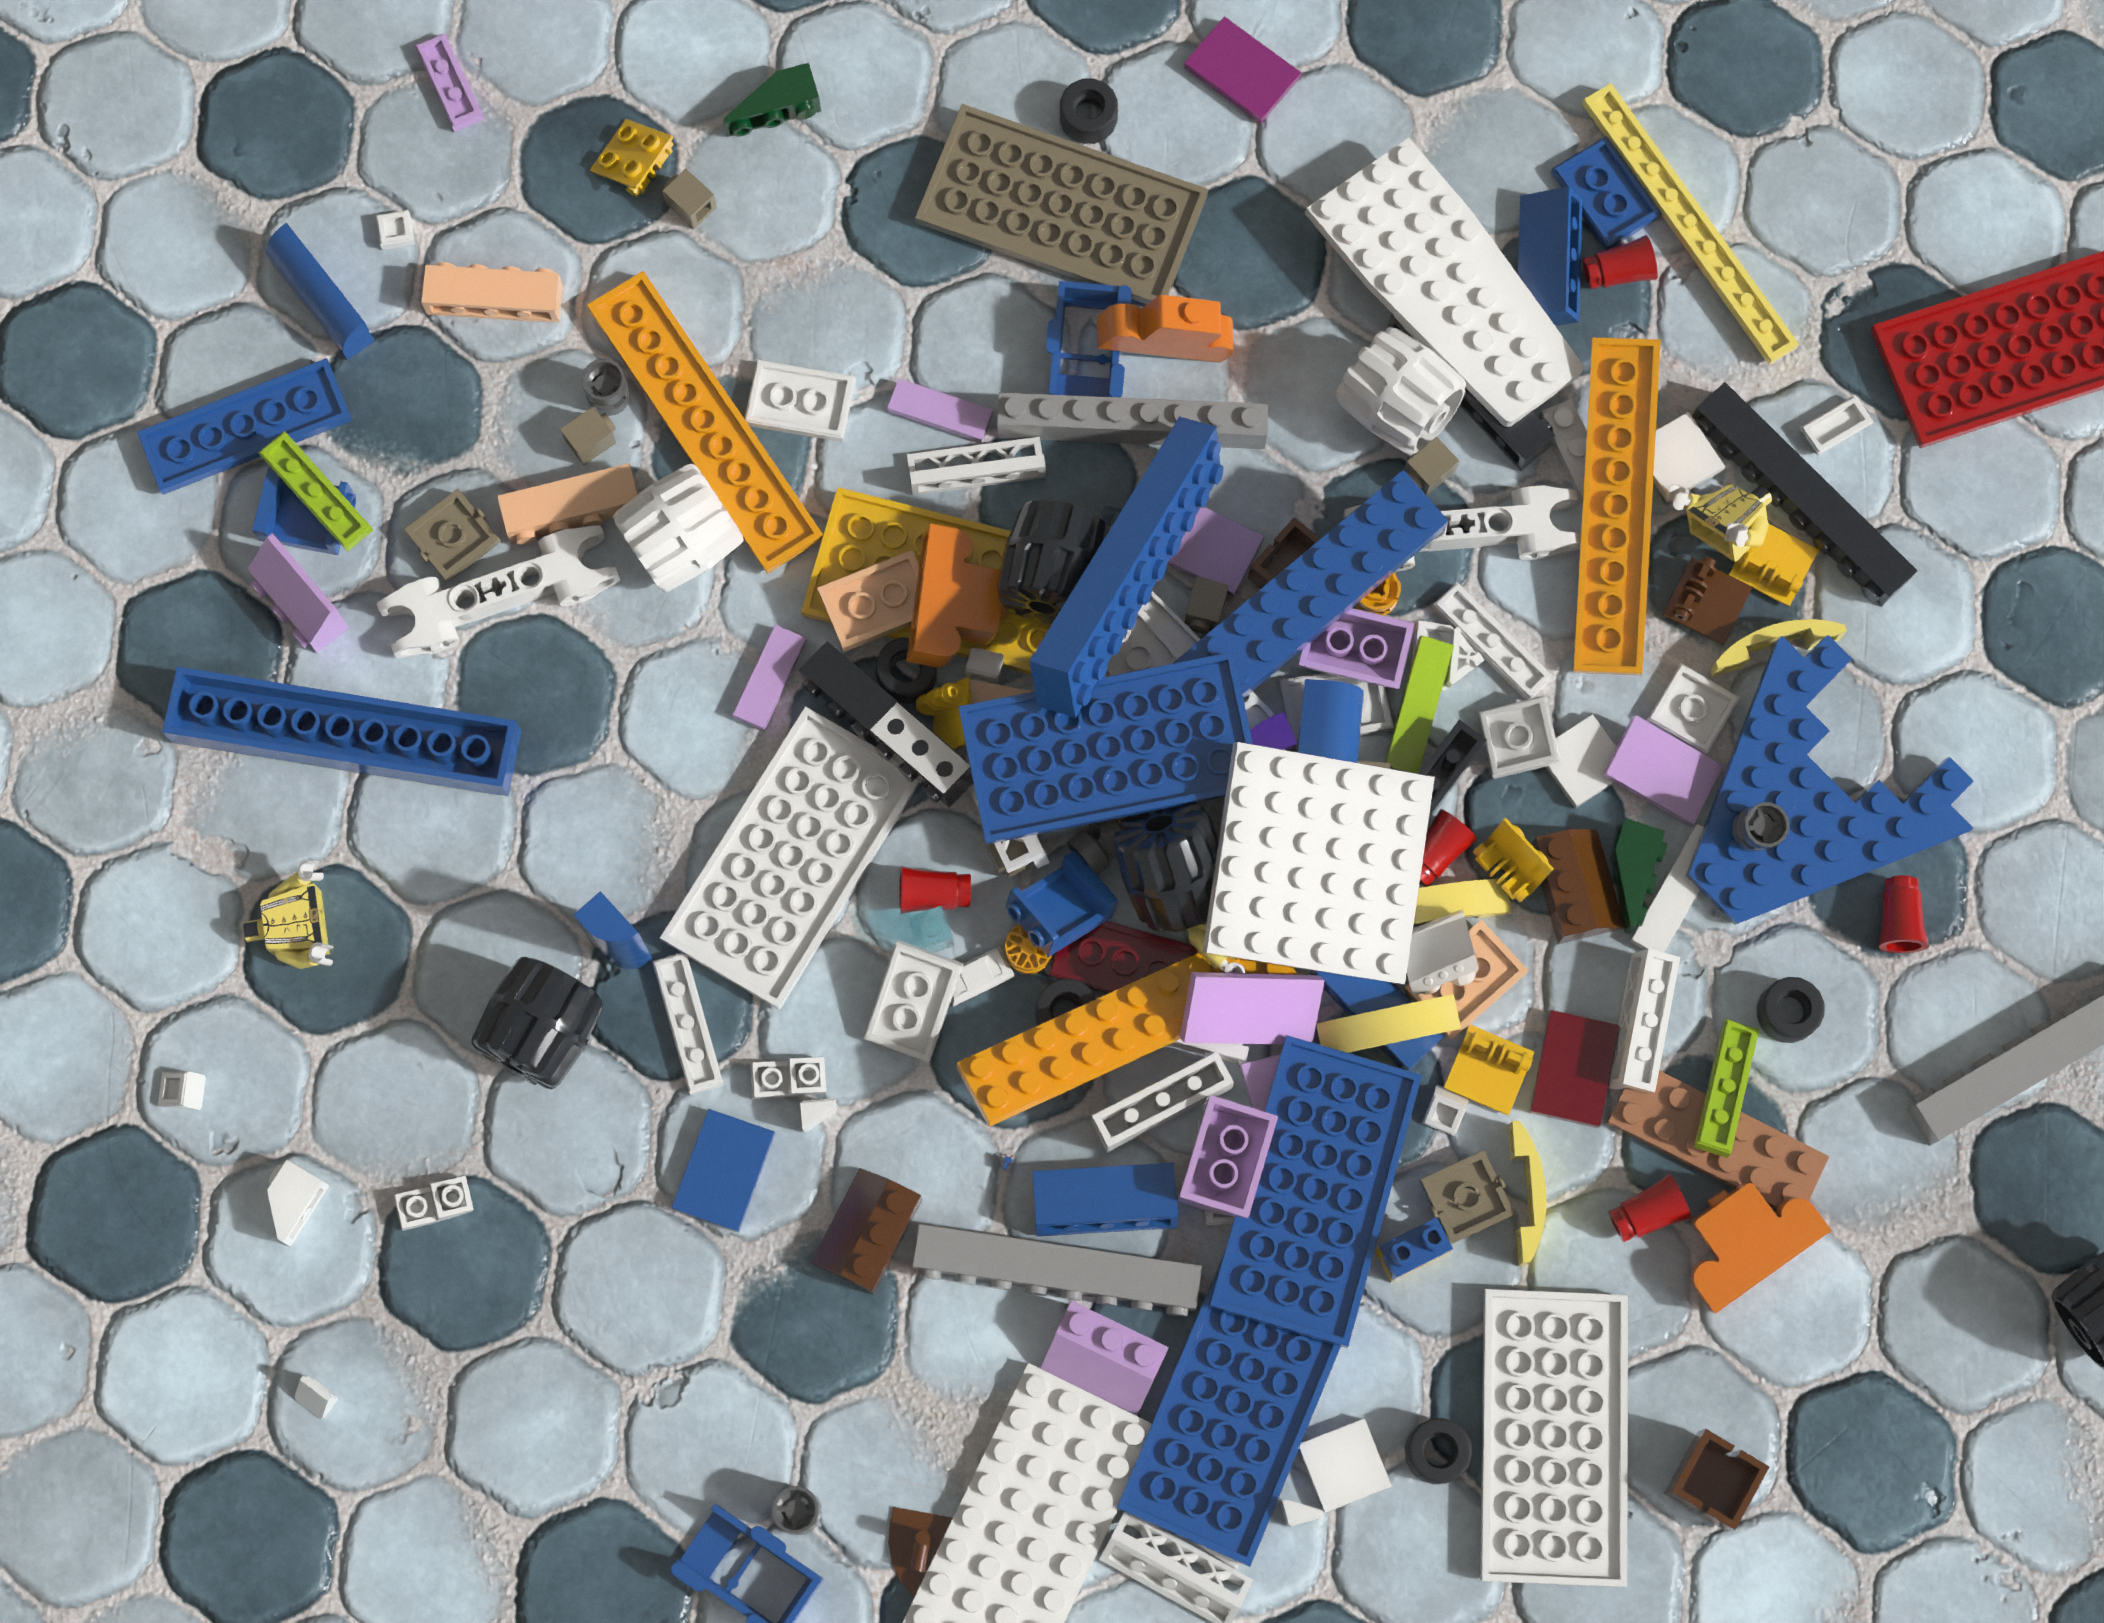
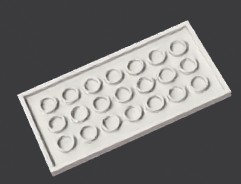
M805 707L661 935V941L780 1010L920 782L916 779L910 782L898 770L900 765L891 758L889 761H886L876 752L873 745Z
M1485 1289L1483 1304L1480 1581L1627 1587L1628 1295Z
M1028 1363L902 1623H1065L1118 1511V1503L1152 1423Z

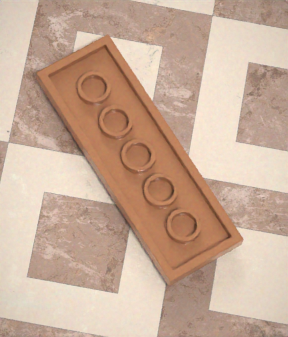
M1661 1071L1658 1074L1655 1093L1648 1094L1630 1088H1623L1606 1124L1734 1189L1742 1183L1754 1184L1768 1205L1775 1210L1788 1198H1802L1809 1201L1830 1157L1741 1112L1731 1155L1725 1158L1694 1147L1705 1101V1093Z

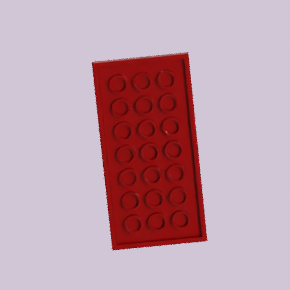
M2104 251L1872 326L1870 331L1920 449L2104 389Z

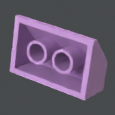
M271 533L265 539L247 568L254 578L249 583L262 599L267 595L272 599L275 604L270 608L282 623L289 619L296 629L291 633L303 648L310 644L318 653L349 627L335 606L274 534Z
M1351 608L1302 649L1298 666L1399 690L1415 623Z
M1210 1095L1204 1108L1177 1202L1212 1213L1248 1219L1278 1116Z
M1071 1301L1040 1369L1137 1416L1169 1347Z

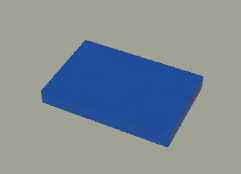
M1607 136L1552 168L1551 174L1560 187L1569 186L1582 198V218L1605 250L1610 249L1661 218V211Z
M708 1109L672 1209L739 1233L774 1139L775 1131Z

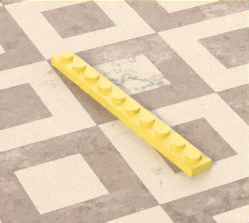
M1612 83L1585 98L1582 103L1583 107L1603 135L1608 137L1661 211L1664 220L1768 365L1795 350L1799 345L1795 337Z

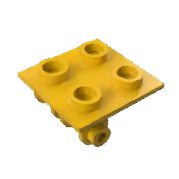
M625 119L590 171L627 185V192L637 197L639 193L643 194L645 192V188L651 180L648 177L655 178L656 173L653 169L659 171L667 157L672 154L671 148L673 143L671 140L674 137Z
M1769 524L1762 546L1750 547L1735 562L1729 575L1789 607L1800 590L1819 549Z
M969 677L955 683L944 684L941 688H936L927 694H923L916 700L917 711L923 715L934 716L933 732L954 750L966 745L959 706L971 704L972 693L969 689Z
M1507 818L1499 824L1484 844L1481 843L1473 851L1477 856L1475 860L1486 872L1498 863V866L1489 874L1490 877H1493L1501 869L1506 872L1496 881L1498 885L1509 876L1511 877L1501 888L1512 900L1516 898L1519 903L1527 896L1529 897L1554 869L1549 864L1546 856L1536 850L1526 840L1521 829L1516 825H1512Z
M1469 1025L1444 1089L1509 1116L1525 1074L1532 1064L1534 1051Z

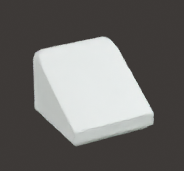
M972 648L965 668V678L969 677L972 680L999 685L1004 655L980 648Z
M189 1071L162 1072L157 1106L190 1110L201 1109L205 1076Z
M1436 1085L1422 1124L1455 1136L1468 1106L1469 1099L1446 1090L1440 1085Z
M836 1100L802 1101L800 1108L803 1132H808L838 1111Z
M308 1375L301 1377L295 1393V1400L319 1419H323L338 1400L334 1393Z
M1280 1499L1285 1524L1288 1527L1318 1520L1324 1516L1323 1510L1287 1499Z

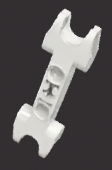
M1545 485L1522 487L1511 492L1513 506L1440 511L1449 521L1446 529L1419 552L1518 544L1520 559L1541 560L1578 550L1581 546V534L1560 531L1553 526L1550 519L1551 512L1576 505V500H1578L1577 490ZM1360 505L1345 509L1344 519ZM1498 521L1504 526L1505 530L1500 532L1494 531L1489 526V522ZM1458 525H1463L1468 533H1463L1462 528H1458ZM1414 556L1396 571L1413 568L1415 566Z
M601 525L564 529L547 535L538 542L542 556L472 579L442 591L438 578L427 577L406 584L377 602L382 617L409 614L415 617V626L412 632L396 640L391 645L395 657L398 659L432 655L447 650L459 643L456 627L535 601L553 593H556L561 606H571L592 599L600 592L620 581L616 567L589 569L583 566L581 562L586 551L605 540ZM530 575L539 576L538 582L533 586L523 584L526 577ZM502 587V595L496 596L495 589ZM482 592L484 593V597L487 600L485 602L482 601L479 595ZM471 597L475 599L471 607L466 609L459 608V603L464 598Z

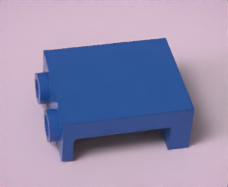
M268 467L252 528L257 539L264 542L273 533L284 546L338 555L341 546L274 470ZM341 481L339 486L334 485L355 508L356 494H354L348 482Z
M1074 850L1064 856L1061 868L1023 891H1020L1018 887L1011 889L1005 908L1009 917L1015 923H1019L1028 933L1032 944L1037 948H1041L1049 957L1111 919L1118 899Z

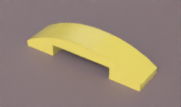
M1815 619L1786 621L1764 627L1740 639L1726 650L1709 671L1711 678L1743 669L1750 660L1749 653L1773 646L1775 640L1780 636H1783L1788 642L1803 637L1806 648L1809 650L1814 648L1827 635L1835 642L1839 641L1847 632V629L1841 623Z
M1485 879L1419 888L1413 926L1426 924L1460 909H1463L1465 918L1477 916L1478 919L1511 914L1510 897L1501 888L1507 881L1505 879L1498 885L1496 883L1498 879Z
M1454 994L1316 1023L1321 1045L1346 1053L1461 1029Z
M1512 1121L1508 1125L1510 1161L1524 1160L1529 1227H1520L1516 1230L1518 1266H1526L1531 1262L1536 1253L1543 1233L1546 1217V1186L1542 1164L1530 1135L1520 1121Z

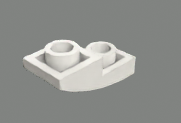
M824 1057L792 1058L788 1061L752 1062L750 1065L752 1099L784 1098L826 1093Z
M466 1176L432 1183L429 1187L394 1195L402 1231L450 1219L474 1210Z

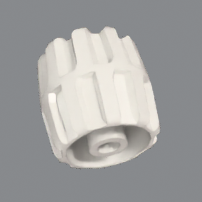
M1389 327L1385 332L1380 331L1374 336L1370 347L1364 346L1359 351V360L1355 365L1347 368L1343 376V382L1339 385L1336 394L1340 406L1369 432L1402 453L1411 456L1437 437L1449 423L1464 397L1466 382L1461 375L1431 349L1397 328Z
M688 464L654 482L613 515L616 526L655 584L663 592L671 591L704 573L737 548L743 541V535L703 474L694 464Z

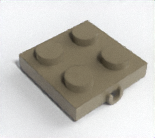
M456 489L404 529L406 534L419 548L420 551L418 553L420 556L423 557L426 563L430 562L447 583L501 543L499 537L485 522L486 517L478 507L474 508L459 489Z
M1484 1150L1419 1181L1431 1206L1429 1209L1432 1210L1434 1218L1437 1217L1451 1245L1515 1215L1503 1190L1506 1188L1501 1175H1496Z

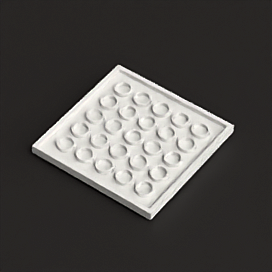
M1241 742L1233 743L1202 952L1389 983L1405 984L1435 777Z

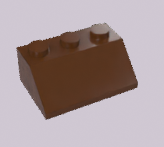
M1568 829L1536 837L1531 845L1536 850L1542 852L1548 859L1549 864L1554 868L1541 883L1557 943L1563 944L1624 929V920L1598 830Z
M859 1168L811 1264L874 1295L922 1202V1196L891 1179Z

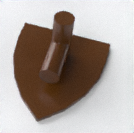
M893 1507L888 1542L891 1560L899 1580L910 1595L914 1597L953 1518Z

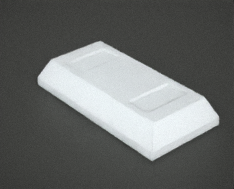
M1856 395L1801 426L1799 429L1816 454L1820 455L1873 424L1874 421Z
M1000 946L963 963L950 1002L952 1007L1015 977Z

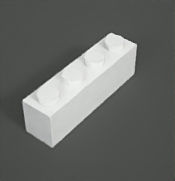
M1217 1051L1092 1115L1091 1123L1108 1153L1206 1103L1210 1095L1217 1097L1231 1090L1234 1082Z

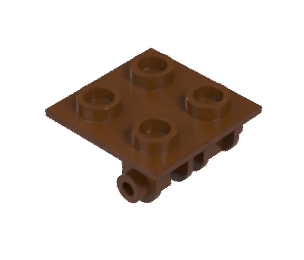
M1705 556L1702 560L1691 557L1662 615L1724 645L1753 587L1714 567L1716 562L1710 557Z

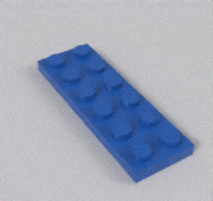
M325 358L140 430L137 434L158 489L164 495L261 457L258 452L284 431L297 443L353 420L328 359Z

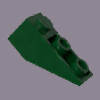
M809 62L776 71L723 118L726 136H745L755 129L762 127L775 128L782 125L785 121L796 118L808 119L814 116L815 113L821 112L820 98Z
M1625 818L1619 826L1610 861L1619 906L1625 924L1624 932L1630 934L1636 925L1641 927L1648 909V907L1643 906L1646 893L1651 895L1654 890L1658 875L1653 874V869L1656 861L1662 862L1667 843L1662 842L1665 834L1664 830Z

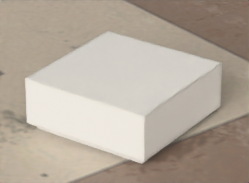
M409 210L376 215L382 250L415 245Z

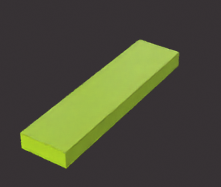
M285 431L258 452L347 552L374 531L368 522Z
M1419 636L1384 763H1390V769L1415 774L1419 773L1454 645L1427 636Z
M1725 1019L1722 1023L1694 1143L1695 1148L1725 1158L1731 1155L1759 1029L1729 1019Z

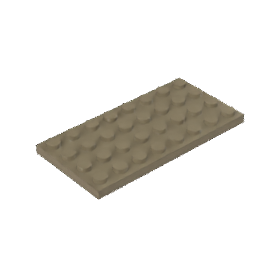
M961 104L916 214L915 223L1085 283L1114 286L1127 285L1132 290L1131 299L1148 304L1159 295L1170 294L1209 189Z

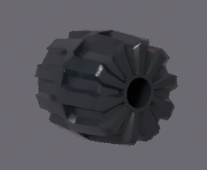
M1046 499L1026 502L1023 508L1018 511L1003 552L997 586L999 600L1003 606L1008 609H1014L1017 615L1028 620L1032 617L1040 618L1042 624L1052 625L1108 534L1110 528L1106 526L1105 520L1085 507L1061 500Z
M1193 802L1182 806L1142 813L1135 818L1129 816L1121 821L1123 831L1114 833L1113 842L1121 877L1139 920L1147 923L1150 929L1158 932L1185 931L1186 929L1207 923L1219 839L1205 809L1199 803Z
M520 957L515 961L492 994L472 1036L471 1044L486 1059L503 1065L505 1071L512 1075L518 1073L528 1083L533 1085L539 1084L545 1089L553 1090L561 1084L586 1047L603 1008L602 999L587 985L568 973L541 960Z
M2103 1252L2086 1262L2058 1285L2052 1292L2051 1297L2060 1319L2072 1337L2089 1358L2104 1370Z

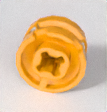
M1394 572L1358 602L1355 605L1356 609L1362 611L1366 609L1370 613L1372 611L1382 616L1389 614L1396 607L1401 592V583L1397 579L1396 573Z
M1020 924L1013 927L1007 935L1005 941L1006 959L1017 972L1026 975L1037 974L1045 970L1050 964L1053 955L1048 957L1041 948L1035 947L1030 941L1028 933Z

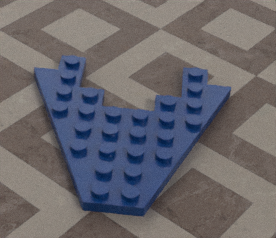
M1829 635L1822 638L1805 657L1783 636L1775 640L1685 875L1734 925L1970 832L1973 829L1951 804L1974 780L1951 757L1945 758L1903 802L1880 780L1874 781L1854 802L1807 755L1830 730L1806 706L1852 660ZM1762 802H1772L1780 806L1786 812L1789 819L1788 834L1780 844L1759 852H1749L1742 849L1735 842L1732 835V823L1739 812Z

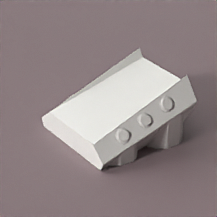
M1463 909L1413 929L1407 966V975L1413 996L1419 993L1425 995L1435 993L1442 984L1449 981L1454 985L1462 986L1470 984L1474 980L1475 971L1479 970Z

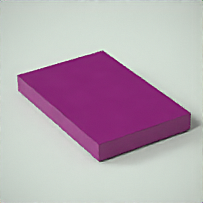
M1225 16L1184 62L1186 70L1260 124L1301 78L1302 73Z

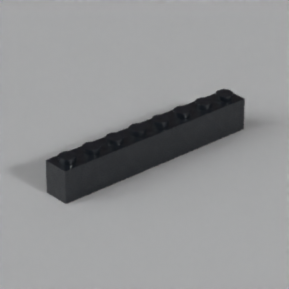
M1726 382L1696 407L1692 417L1705 437L1708 436L1717 445L1719 453L1727 460H1732L1737 464L1747 481L1766 488L1772 497L1771 504L1775 507H1780L1789 516L1791 524L1796 529L1804 530L1813 539L1814 546L1821 553L1828 554L1837 563V568L1845 577L1852 578L1859 584L1862 593L1867 599L1877 602L1882 607L1917 573L1918 570Z

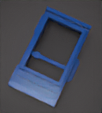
M1059 281L1056 317L1048 322L1046 350L1049 354H1052L1048 395L1122 397L1125 368L1122 364H1119L1120 351L1112 350L1111 357H1107L1105 354L1093 356L1061 352L1066 307L1105 310L1116 304H1131L1132 290L1129 286ZM1061 359L1094 361L1102 365L1110 363L1109 378L1059 374Z
M714 1504L711 1508L713 1512L681 1559H677L672 1565V1574L695 1591L709 1590L747 1617L746 1623H774L731 1593L732 1589L738 1587V1580L762 1546L807 1578L777 1622L795 1623L824 1578L785 1552L786 1544L761 1526L751 1528L721 1506ZM740 1532L755 1541L756 1545L736 1575L728 1580V1586L725 1589L710 1577Z

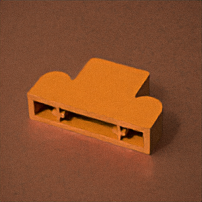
M1159 295L1144 308H1139V306L1133 304H1116L1105 309L1097 316L1098 349L1221 363L1234 352L1233 319L1229 316L1221 315V303L1218 301Z
M930 523L922 536L906 662L931 667H943L956 655L960 649L961 640L987 645L999 631L1000 619H1004L1007 610L1000 602L997 592L1000 570L966 563L972 553L973 542L965 531Z
M1742 1183L1728 1194L1724 1189L1707 1201L1710 1207L1691 1221L1693 1228L1712 1252L1715 1259H1704L1697 1262L1691 1269L1690 1282L1708 1309L1716 1314L1832 1230L1816 1208L1805 1199L1788 1198L1778 1206L1776 1215L1754 1184Z

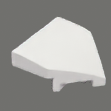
M1419 620L1415 624L1411 664L1419 636L1421 635L1454 645L1441 693L1485 661L1480 653H1476L1462 636V630L1459 626L1454 629L1450 625Z

